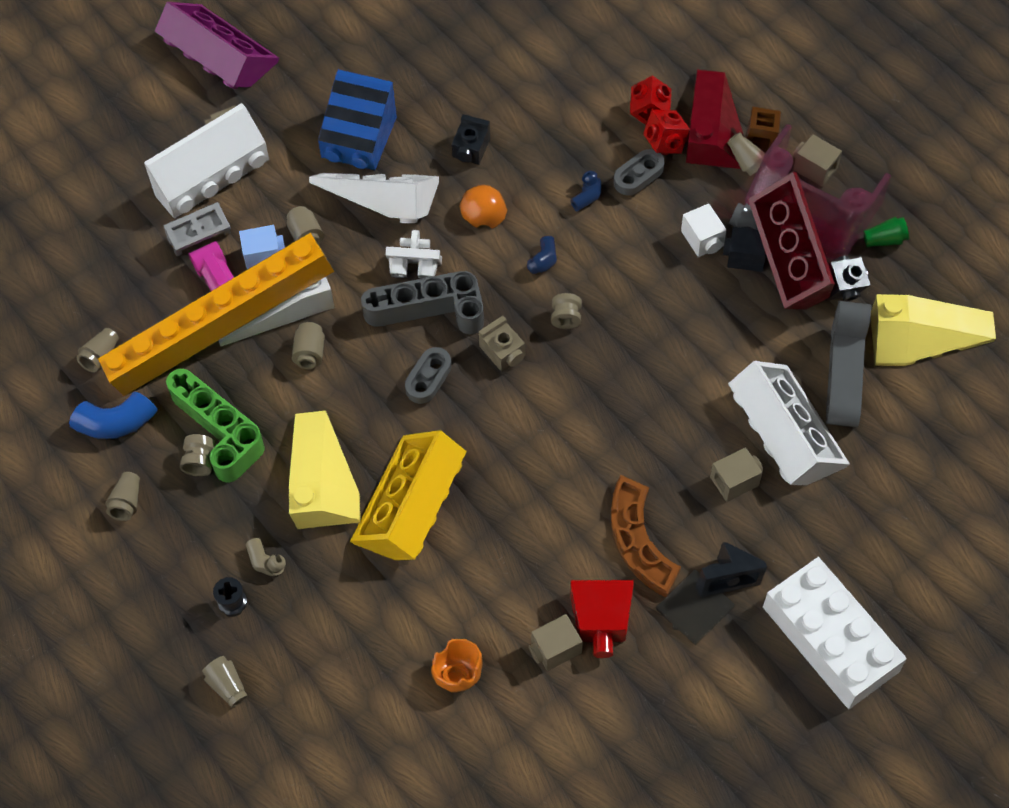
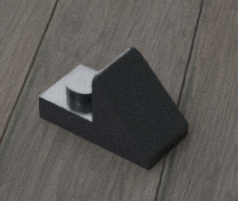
M723 542L717 557L718 563L710 564L701 569L696 588L699 596L704 597L758 586L762 583L767 565L765 561L727 542Z

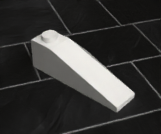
M321 173L309 177V183L387 217L400 218V223H417V219L429 213L439 183V176L402 174V177H391L389 180H386L385 174L363 176L362 180L359 174Z

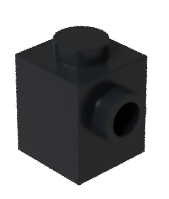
M733 227L731 238L725 237L723 255L728 256L727 267L763 272L766 252L759 231L751 227Z

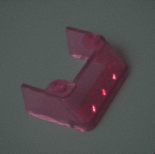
M786 124L765 153L746 195L744 205L746 203L750 205L749 198L789 175L788 173L793 165L792 155L787 151L792 129L791 125ZM886 173L873 193L855 187L846 190L840 199L799 179L826 257L836 259L841 256H847L862 235L863 230L866 229L882 205L891 178L890 174Z

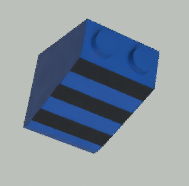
M338 69L318 139L321 158L331 162L350 164L360 169L376 170L397 118L393 82Z

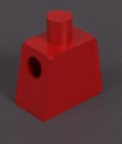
M571 580L570 599L577 633L583 642H593L594 657L610 658L613 656V642L626 641L634 580Z

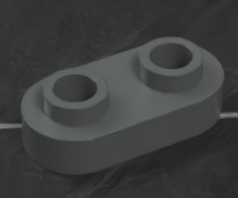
M646 149L638 153L616 170L614 174L615 189L623 195H634L663 173V155L656 153L653 149Z
M439 347L427 349L405 381V390L407 397L412 402L423 404L431 401L451 371V357L445 349ZM434 364L441 365L438 369H434L431 366ZM418 388L426 389L424 392L416 391Z

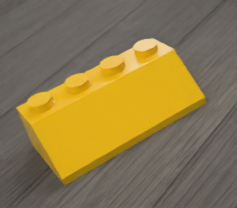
M441 430L403 435L350 542L396 561L415 560L423 549V542L429 529L436 522V515L442 502L449 494L451 483L455 475L460 471L462 467L461 462L467 451Z

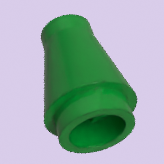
M894 216L870 229L863 230V237L867 248L872 246L903 245V241L909 240V231L904 217L897 218Z

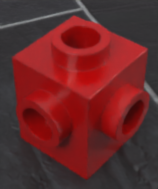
M653 75L631 87L630 114L643 124H647L651 109L670 110L671 88Z
M651 109L643 135L656 153H661L662 155L670 153L682 154L685 142L689 139L690 128L675 110Z

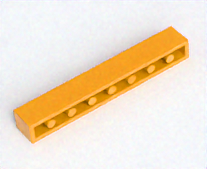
M310 232L99 357L98 360L108 381L123 396H126L333 273L334 270Z

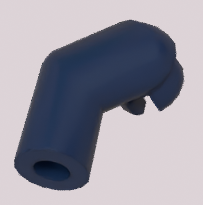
M587 171L583 174L582 193L570 200L572 207L577 212L600 197L601 180L594 171Z
M544 236L540 239L541 252L534 255L527 262V268L530 273H543L555 265L557 257L554 237Z

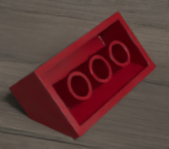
M792 172L752 196L748 201L784 309L807 310L829 298L835 283L797 172Z

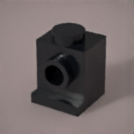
M463 114L460 126L452 142L453 158L465 163L471 162L480 165L491 139L490 121Z

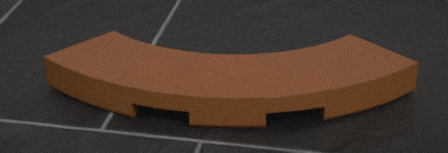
M620 475L614 490L611 507V525L616 546L621 557L634 575L650 589L667 598L681 566L666 558L650 541L644 526L643 509L649 493V487Z

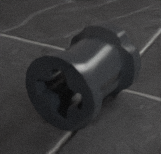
M225 577L215 584L213 595L219 610L230 617L240 615L247 606V598L241 583L235 578Z

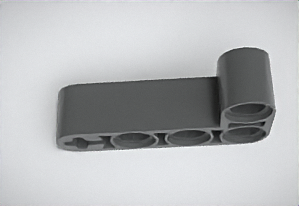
M459 271L371 288L364 292L361 297L365 322L374 327L451 312L455 313L459 330L465 334L473 335L479 333L484 326L483 302L475 275L468 271ZM404 300L410 301L407 303H401ZM474 314L475 316L467 317L465 315Z
M847 301L838 302L831 331L826 424L856 428L859 426L862 405L865 337L870 323L871 304Z

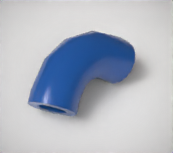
M134 391L122 404L113 408H100L88 401L80 403L73 411L69 424L77 432L96 439H116L140 429L156 414L157 408L147 397Z

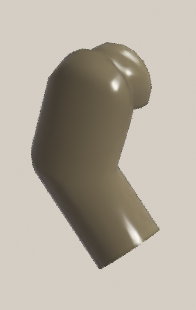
M259 538L246 542L245 545L255 571L272 577L280 575L284 571L286 560L282 555L278 554L276 557L275 555L265 554L261 539Z

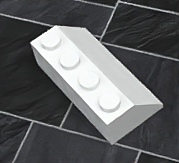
M241 103L145 161L144 164L155 197L171 216L176 218L183 213L189 212L203 200L213 197L218 191L229 184L237 182L248 172L261 167L269 160L265 140L246 107Z
M753 361L728 383L734 392V400L745 410L749 417L748 422L750 426L759 433L764 441L766 452L775 459L780 467V475L790 485H809L850 465L787 365Z

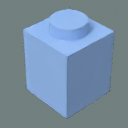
M274 225L239 231L247 270L285 248L283 235L277 236Z

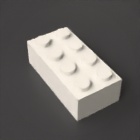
M819 556L767 592L763 605L765 611L848 710L897 675L907 660L905 655Z

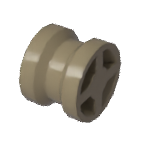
M562 293L554 296L552 308L555 311L551 315L553 326L560 329H574L581 324V314L578 312L582 307L581 298L571 293Z

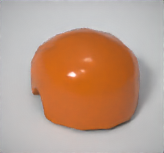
M478 185L467 190L459 206L462 217L475 228H478L480 225H487L493 229L505 219L507 213L506 204L501 193L489 185Z
M467 639L449 640L446 648L440 653L436 652L431 667L433 679L438 686L451 693L472 688L479 681L483 666L482 653L478 646Z

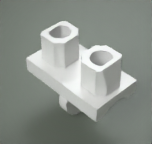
M413 230L411 238H400V246L411 248L386 247L385 255L389 261L392 277H407L408 263L419 264L418 278L433 277L436 274L437 265L442 264L440 250L419 249L430 248V240L420 239L419 230Z

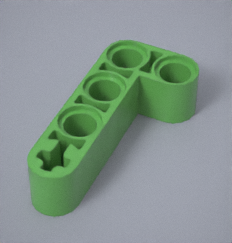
M176 369L168 375L166 384L175 405L220 441L210 453V462L216 477L222 482L228 483L237 480L264 453L265 447L260 429L190 371ZM203 404H209V406L205 408H199ZM226 421H232V423L227 426H221V424ZM248 439H254L250 444H242ZM232 460L229 465L220 466L222 462Z

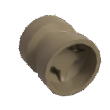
M201 434L186 436L183 443L185 455L182 456L180 462L181 471L193 476L209 475L212 471L210 453L215 447V440Z

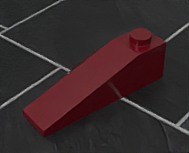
M697 69L686 163L741 169L730 146L726 143L736 133L741 132L743 134L725 72Z

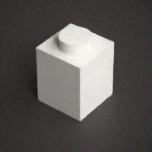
M709 203L683 214L681 232L698 257L707 253L713 254L724 246L726 228Z

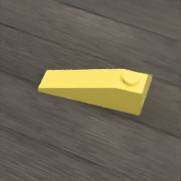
M881 294L876 295L871 310L875 366H908L915 364L916 360L927 357L937 358L945 352L956 349L962 351L994 342L996 339L993 312L910 295Z
M326 410L295 414L289 478V514L297 529L361 522L360 493Z

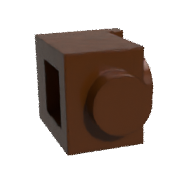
M752 106L745 137L764 153L772 155L779 134L781 111Z

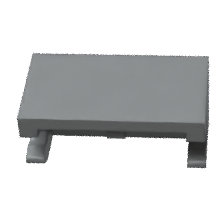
M218 202L163 225L169 243L172 244L176 256L182 254L181 250L222 232L224 235L231 233V227Z

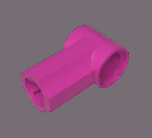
M216 241L189 253L190 260L199 277L203 276L211 291L234 278L227 266L226 258Z

